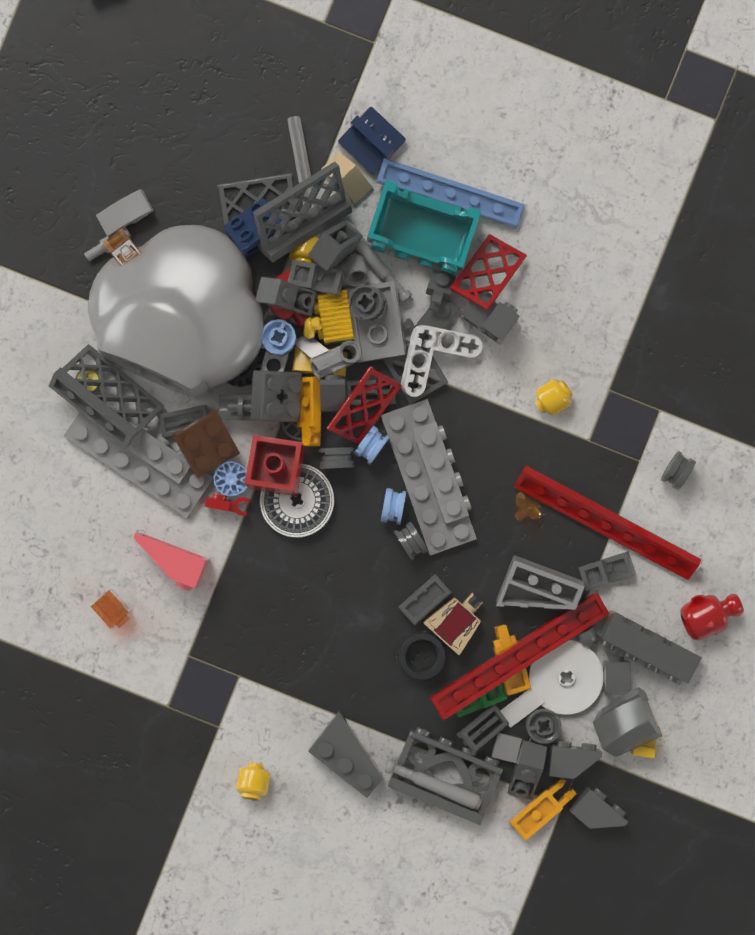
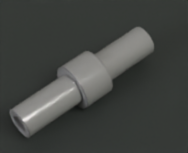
M124 228L111 237L106 236L100 240V244L85 252L84 255L90 262L104 252L109 253L114 250L117 244L130 237L131 234L127 228Z

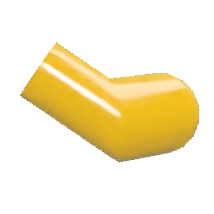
M309 317L306 319L303 331L306 338L312 339L317 331L322 329L319 317Z

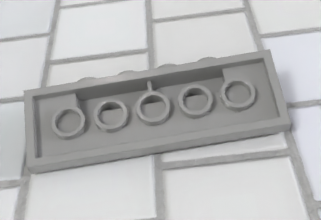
M428 399L381 415L429 554L433 555L477 539L468 514V510L472 509L467 495L462 497L459 488L463 486L459 472L454 473L451 464L455 463L451 449H445L443 440H446L447 437L442 425L437 426Z
M81 412L78 413L64 434V437L185 518L190 516L214 480V476L206 473L197 479L181 450L179 449L176 452L170 448L171 442L161 435L155 438L149 434L151 429L148 426L125 449ZM126 417V421L130 423L134 428H136L139 425L138 422L137 424H134L133 422L128 420L129 417Z

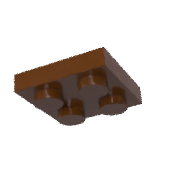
M216 410L172 434L197 479L240 454Z

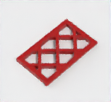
M489 234L452 284L450 290L488 311L523 263L527 254ZM491 242L498 246L499 251L486 254L485 249ZM514 255L519 259L514 265L508 266L505 256ZM501 257L504 267L490 269L488 259ZM483 260L486 270L472 272L471 268L476 261ZM505 272L506 277L502 283L494 285L492 274ZM487 275L490 286L476 288L474 278ZM464 279H470L472 289L463 290L458 286ZM492 291L493 295L487 303L479 299L478 293Z
M370 366L327 429L360 445L402 385ZM371 375L376 376V383L365 387L364 384ZM389 384L393 387L389 393L383 396L382 387ZM377 389L378 398L366 402L365 393ZM360 395L361 404L350 408V404L355 397ZM379 404L374 414L368 417L367 408ZM362 410L363 419L351 423V414ZM346 416L347 425L340 428L336 427L341 417ZM364 425L360 434L357 437L354 436L352 429Z

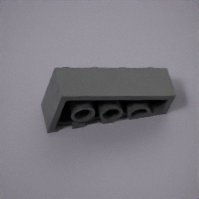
M610 610V614L598 633V637L602 639L600 644L613 651L615 647L624 650L623 656L634 662L638 658L647 662L644 667L657 674L659 670L668 673L667 679L678 685L682 681L689 684L702 657Z

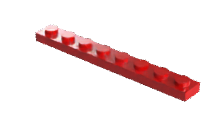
M528 466L524 467L514 485V488L686 580L691 578L700 565L701 559Z
M594 592L580 601L576 610L568 609L432 695L429 699L441 719L445 720L610 613L599 594Z

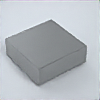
M498 733L492 757L516 763L522 738Z

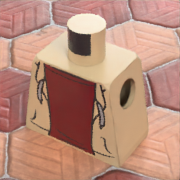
M473 593L462 604L453 597L425 619L423 623L460 655L481 622L474 615V612L483 602Z

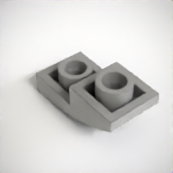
M140 189L98 213L96 217L106 235L111 237L129 224H136L154 210L145 193Z

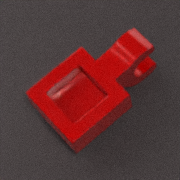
M213 493L212 498L206 497L204 507L230 511L240 516H246L248 513L239 509L241 502H250V499L246 497H240L234 502L227 501L228 496Z

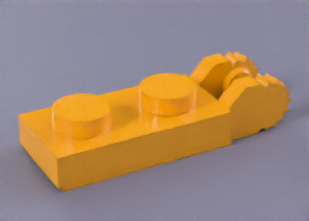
M564 778L558 779L548 790L545 789L509 820L525 841L563 809V806L576 795V792L571 789L558 801L552 796L566 783Z

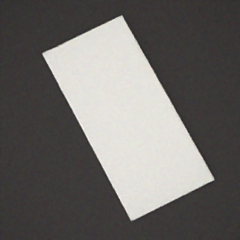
M302 336L296 339L295 345L310 358L329 351L314 338L308 339Z
M532 686L531 689L524 692L500 711L510 723L508 726L511 728L545 701Z

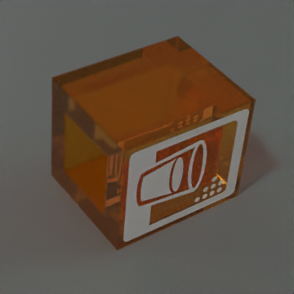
M123 228L103 242L120 266L142 253Z
M113 589L108 590L91 606L110 629L115 626L121 628L130 619L127 615L132 611Z

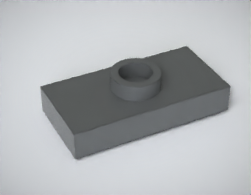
M434 574L398 607L416 625L452 592Z

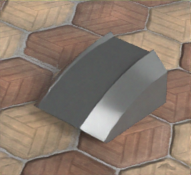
M638 687L603 707L593 721L602 749L615 757L663 736L648 703L647 694L643 689Z

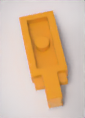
M317 377L301 378V411L297 427L301 428L304 446H320V379L318 380Z
M503 624L494 627L497 640L493 641V650L495 655L516 643L517 640L515 635L509 636L507 625ZM526 668L503 682L507 696L531 689Z

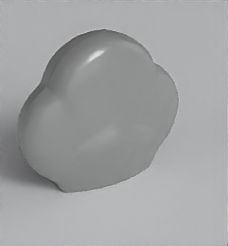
M202 225L170 227L159 232L143 246L136 247L141 254H138L132 248V250H129L131 252L124 256V259L122 254L119 253L117 257L123 265L115 257H112L101 268L93 281L89 293L88 313L92 328L97 335L98 351L103 358L158 385L198 398L207 392L209 388L239 376L251 365L262 347V333L265 326L263 311L259 302L255 301L256 297L253 294L252 270L242 251L222 232Z

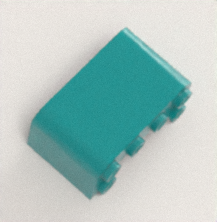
M385 180L367 236V242L371 244V249L385 253V250L395 252L394 256L403 260H408L409 257L419 260L418 264L424 267L432 268V265L442 267V272L454 276L456 272L461 273L482 210L469 207V210L464 209L461 211L462 206L460 205L453 206L410 192V189L407 188L404 189V192H401L402 188L397 187L398 183Z

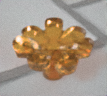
M517 494L515 503L519 510L514 514L516 519L522 521L526 516H529L531 519L536 520L542 516V512L538 510L540 504L537 501L531 502V498L526 494Z

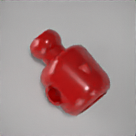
M730 594L723 601H719L714 595H697L691 598V602L684 604L680 610L681 619L691 639L697 641L724 631L728 627V617H739L744 612L743 605L737 594Z

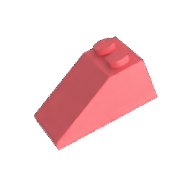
M143 533L134 534L133 538L171 580L177 582L175 586L187 591L200 586L210 559Z

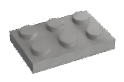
M396 281L371 285L381 290L386 298V309L378 319L372 321L362 320L355 317L350 311L354 342L361 349V356L357 360L358 363L407 355ZM355 288L346 289L348 299Z

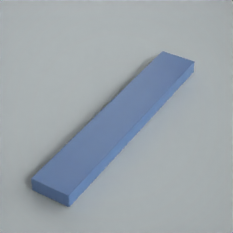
M386 158L383 159L376 183L384 185L385 180L398 183L397 187L402 188L403 192L407 188L410 189V192L453 206L460 205L462 206L461 211L464 209L469 210V207L482 210L480 217L515 229L518 228L525 205Z

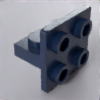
M369 107L361 117L357 115L350 122L351 127L342 135L338 143L369 173L374 175L381 168L383 159H389L405 143L406 138L373 107Z
M264 198L252 204L247 210L224 225L225 230L247 260L260 252L257 246L260 243L253 212L267 204ZM272 212L262 217L264 222L269 220ZM278 217L277 221L275 222V224H280V223H281V220H280L279 217ZM272 229L268 237L275 233L276 229Z

